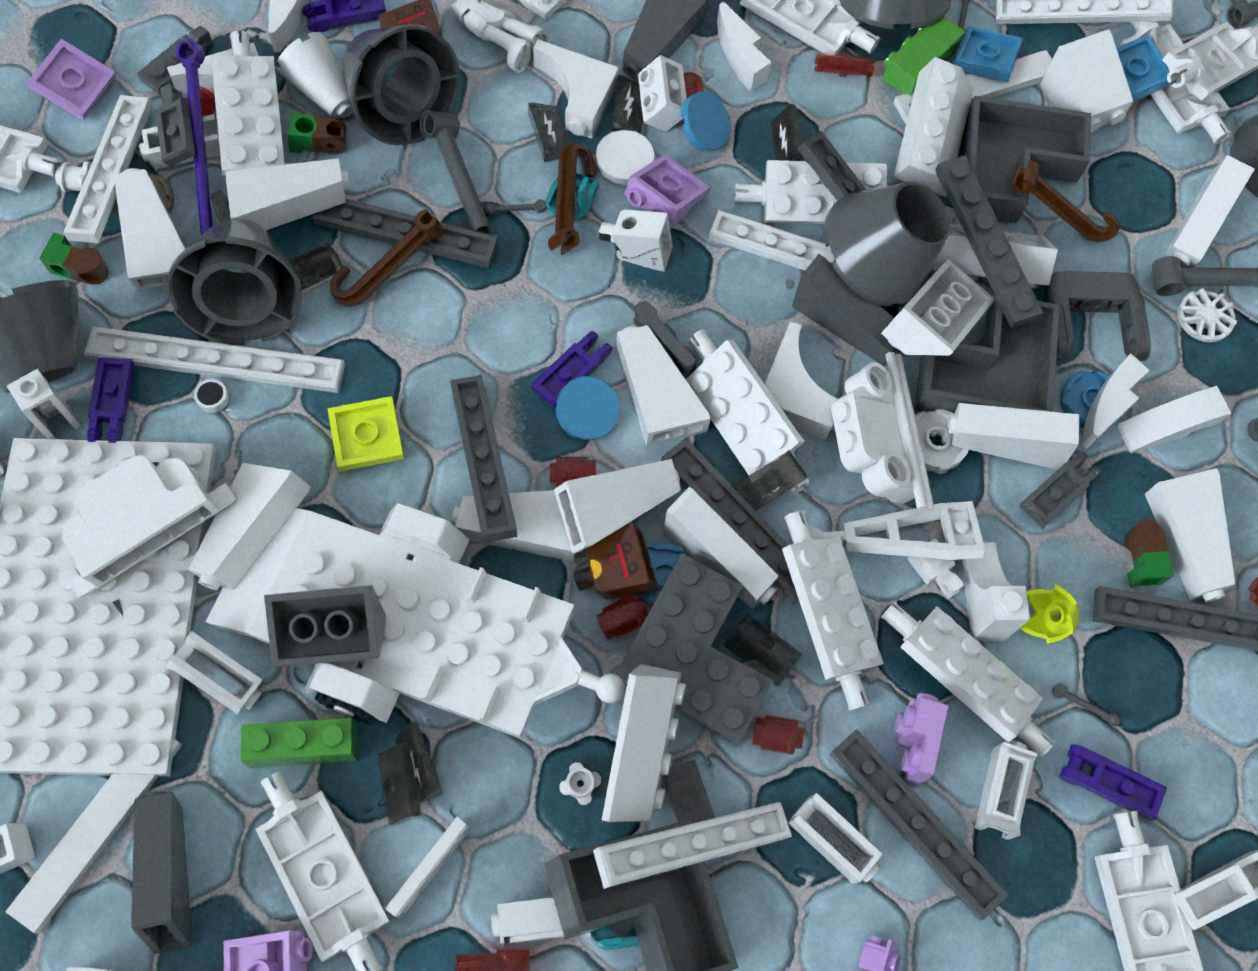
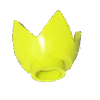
M1057 584L1054 585L1053 590L1036 589L1026 591L1028 603L1034 613L1030 616V620L1020 628L1021 630L1032 636L1046 639V644L1060 642L1074 633L1080 622V610L1078 603L1069 592Z

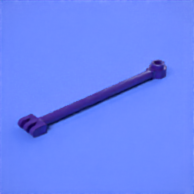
M187 38V42L182 40L178 44L176 56L182 61L186 71L189 114L195 148V156L193 157L199 222L202 236L213 226L198 68H200L205 59V53L201 45Z

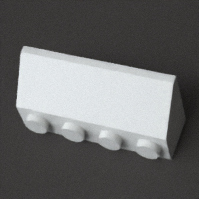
M935 57L919 71L893 178L904 182L920 183L931 189L934 193L947 197V194L935 169L938 163L958 157L973 94V88L962 67Z
M950 224L949 236L931 274H935L945 261L949 259L972 280H978L979 276L986 277L962 225ZM1003 231L1030 287L1038 288L1039 284L1049 286L1058 249L1044 236Z
M947 259L881 334L888 339V342L893 347L901 350L905 355L950 356L995 299Z
M640 664L629 674L603 809V821H651L656 810L662 811L666 793L665 789L660 788L662 775H669L672 762V754L667 753L669 740L675 741L679 725V719L673 718L676 704L682 705L686 684L680 683L682 673Z

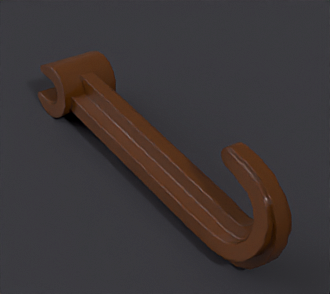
M574 141L564 145L559 153L555 234L548 239L550 251L561 245V255L575 248L580 242V236L574 229L577 156L581 157L585 163L587 177L593 178L596 175V164L592 153L584 144Z
M1029 160L1026 169L1021 164L1018 165L1012 184L1016 191L1032 193L1088 240L1104 242L1117 235L1120 222L1111 212H1105L1103 220L1109 226L1097 225L1039 176L1040 165L1037 162Z
M427 209L420 211L415 218L416 225L351 288L345 291L341 290L340 286L350 273V269L347 265H343L331 279L330 292L333 298L341 305L349 307L359 305L367 300L428 240L435 241L441 238L444 229L437 218H433Z

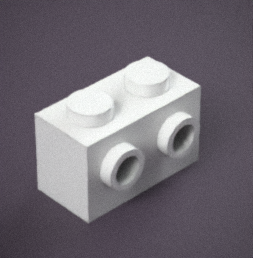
M660 55L638 73L644 123L666 132L684 118V116L681 117V109L687 96L682 64Z

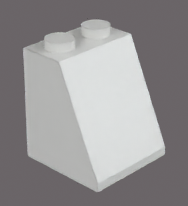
M1109 29L1059 46L1040 83V86L1055 108L1091 113V133L1104 125H1115L1122 121L1133 103L1113 36Z

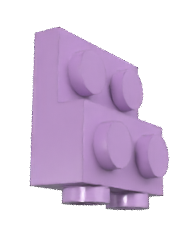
M664 154L630 176L624 195L627 196L629 203L634 207H642L644 210L651 212L668 213L671 229L688 216L691 207L707 197L711 187Z
M923 693L917 694L916 701H909L906 710L898 714L894 727V733L899 734L896 745L910 749L909 751L905 750L900 770L905 772L903 780L913 786L921 784L934 775L948 705L939 703L937 697Z
M283 931L223 941L224 971H307V961L311 959L313 954V946L310 939L306 938V931Z

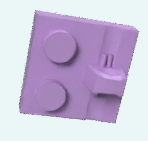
M60 39L27 81V85L32 91L42 95L47 100L83 121L114 81L116 72L63 39Z

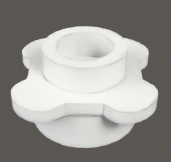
M573 763L569 767L570 773L567 779L560 783L559 789L563 795H571L576 798L580 805H587L591 802V794L594 788L601 784V777L597 772L591 773L588 769L583 768L581 763ZM580 780L584 782L582 787L577 786V782Z

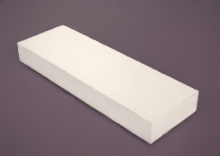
M458 817L455 818L385 909L398 919L404 917L469 833V827Z

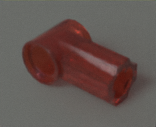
M497 950L493 954H456L455 971H530V950Z

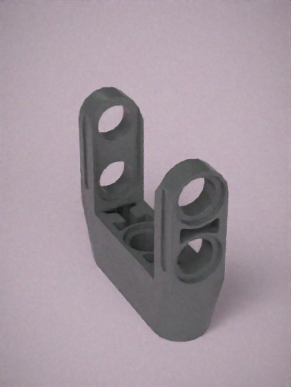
M1059 271L1052 273L1050 284L1045 287V302L1060 305L1056 359L1068 358L1071 343L1074 340L1070 312L1119 313L1124 354L1128 356L1131 353L1139 361H1146L1151 350V340L1145 302L1132 274Z

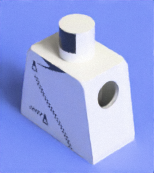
M624 209L620 212L616 224L603 222L600 227L599 239L614 243L617 258L665 272L673 249L668 213Z

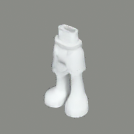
M457 0L452 5L451 11L458 15L459 21L465 24L469 31L484 41L496 43L507 51V64L516 73L523 72L528 66L537 40L549 43V33L546 30L518 21L513 13L499 9L487 2L480 0ZM506 30L509 31V32H511V33L514 34L515 36L506 33Z

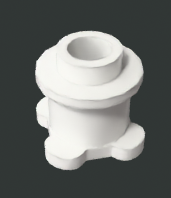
M84 161L82 167L73 166L71 162H64L56 170L55 180L57 185L66 193H69L71 190L81 191L91 162Z

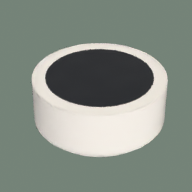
M207 379L199 383L195 388L194 399L201 410L215 413L226 407L229 402V393L221 381Z

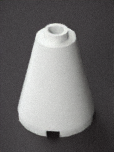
M312 32L308 34L310 39L304 42L300 38L296 39L279 56L277 61L280 64V68H277L278 73L333 118H345L350 115L353 110L345 77L326 37L320 32Z

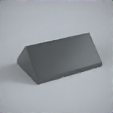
M373 585L264 595L272 667L375 659L380 657L386 614Z

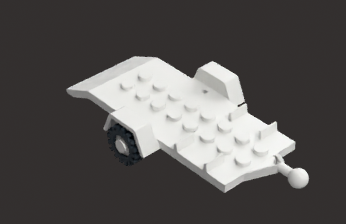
M398 503L389 512L379 535L309 510L296 508L236 588L232 590L223 587L205 621L217 628L252 637L269 644L264 595L373 585L386 614L380 657L375 659L317 663L304 689V692L309 694L317 691L315 700L325 705V707L366 724H374L376 718L387 723L401 693L522 739L535 705L578 685L596 691L598 697L606 703L619 701L625 692L624 682L619 676L606 674L599 677L583 671L564 642L563 637L575 610L574 604L543 594L538 587L532 590L487 574L484 568L480 567L478 571L459 564L469 539L449 521Z

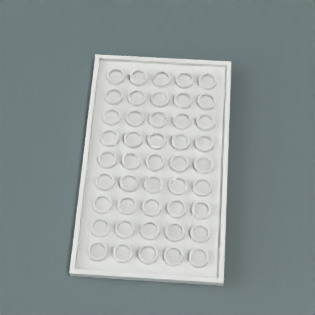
M13 438L0 501L3 504L2 511L0 512V773L122 774L170 777L173 760L171 752L173 739L176 738L184 677L166 668L168 659L172 654L177 653L191 632L198 576L188 569L204 539L206 520L82 599L77 597L69 583L70 580L80 575L75 566L74 558L62 539L61 532L63 525L68 519L75 515H80L73 503L75 493L84 486L87 480L103 475L114 468L118 461L126 457L141 455L148 459L162 452L166 459H181L198 472L201 484L206 492L210 493L216 454L214 444L138 441L108 443L109 441L102 440L88 442V440ZM119 599L123 610V616L115 607L113 601Z

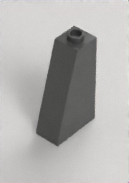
M646 0L624 50L623 71L630 78L639 81L638 73L658 56L662 55L669 59L704 20L706 0Z
M818 254L801 275L791 307L885 366L887 363L885 354L888 352L900 354L902 352L893 347L888 342V339L881 334L894 318L880 305L872 303L854 292L842 280L832 263L824 256Z
M165 791L152 792L146 797L135 798L131 928L154 954L192 946L183 809L173 792Z

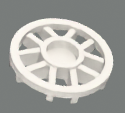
M1204 288L1194 292L1191 291L1182 299L1178 306V321L1184 331L1191 337L1202 342H1218L1225 339L1237 324L1232 308L1234 304L1224 299V294L1222 293L1219 295L1204 290ZM1188 300L1191 306H1185ZM1219 302L1223 307L1218 309L1215 304ZM1184 313L1193 314V316L1185 317ZM1189 324H1197L1196 331ZM1203 328L1207 329V335H1202ZM1215 330L1219 331L1222 334L1215 336Z

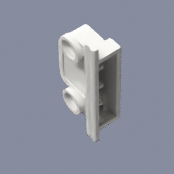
M888 352L885 356L889 371L879 363H869L861 371L845 381L846 395L832 403L831 410L840 459L848 471L862 474L863 483L871 494L886 497L891 502L900 504L915 499L917 509L932 511L934 510V504L902 354Z
M141 455L121 459L108 472L87 480L84 486L74 495L73 503L80 515H75L68 519L63 525L61 532L62 539L74 558L75 566L80 575L69 581L77 597L82 599L237 501V498L227 483L207 493L201 484L198 472L181 459L167 458L161 461L157 467Z

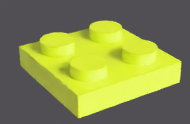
M392 396L327 408L339 472L404 460Z

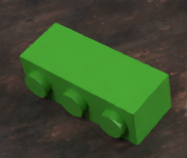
M945 17L930 25L919 27L913 37L910 35L905 39L898 52L892 51L884 63L886 70L882 80L902 94L907 93L911 96L915 90L919 71L935 57L948 61L957 52L965 31Z
M352 718L243 724L241 728L240 761L249 768L358 761V726Z

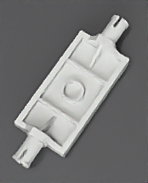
M740 0V5L832 59L837 56L846 43L852 42L871 54L880 41L879 36L860 27L863 22L848 14L841 6L839 0Z
M1157 21L1130 22L1136 30L1135 35L1122 40L1119 46L1149 35L1163 57H1165L1169 51L1184 43L1170 24L1160 27ZM1184 84L1179 88L1168 86L1150 94L1177 134L1203 126L1215 145L1226 141L1232 135L1231 130L1227 128L1221 119L1226 116L1230 108L1218 92L1201 101L1198 97L1193 96Z
M1225 22L1169 51L1162 59L1170 71L1167 75L1168 82L1171 83L1176 80L1177 82L1171 85L1174 88H1179L1185 84L1193 96L1203 101L1257 70L1258 24L1252 28L1234 29L1228 22Z
M238 31L230 33L232 56H211L222 175H225V171L285 165L274 56H251L250 35L245 31H241V43L239 42Z
M0 125L1 188L22 193L34 171L55 178L56 172L54 170L61 167L63 162L60 158L43 155L48 146L43 137Z
M767 160L765 181H762L761 184L735 183L734 193H736L734 202H761V205H764L765 223L824 224L829 209L837 202L806 161ZM846 162L866 190L887 186V164Z
M704 329L697 331L693 334L696 339L694 340L693 337H690L688 342L693 346L702 363L686 378V381L708 411L712 422L753 482L760 481L772 471H778L793 494L800 492L804 489L803 485L808 486L810 484V480L807 479L795 462V450L805 441L735 341L726 340L717 349Z
M805 511L788 514L784 517V520L787 523L793 544L784 547L782 551L825 679L835 678L836 682L840 681L849 711L870 705L860 675L863 674V670L874 668L884 663L840 536L817 540V538L812 537Z
M894 602L884 612L881 618L904 637L902 639L904 643L901 648L1008 743L1015 737H1018L1035 753H1038L1040 758L1052 748L1055 740L1051 739L1031 721L1032 713L1043 698L1002 661L982 646L977 639L959 626L949 615L936 606L923 622L921 620L917 622L897 602Z
M282 771L271 775L277 789L269 777L261 781V785L264 787L275 809L273 811L274 816L255 830L321 962L329 960L340 952H347L356 971H369L365 962H367L371 971H382L383 967L380 965L367 939L371 933L391 921L325 794L320 791L310 798L300 801L299 798L295 799Z
M1137 811L1113 815L1123 848H1119L1120 852L1098 855L1094 858L1124 971H1203L1192 928L1173 894L1181 889L1168 845L1150 847L1149 843L1145 844Z

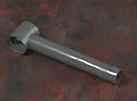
M424 111L420 119L422 135L425 138H435L437 140L463 209L467 214L471 230L487 234L491 230L488 217H486L482 209L481 202L455 140L460 130L457 114L445 111Z
M1175 256L1163 257L1152 263L1156 292L1160 296L1179 294L1186 286H1258V268L1182 267L1180 259Z

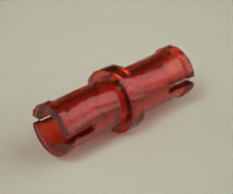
M817 53L814 63L817 66L814 67V71L817 73H838L840 77H847L848 74L872 77L874 66H871V64H874L875 61L874 58L850 57L849 53H842L841 56Z

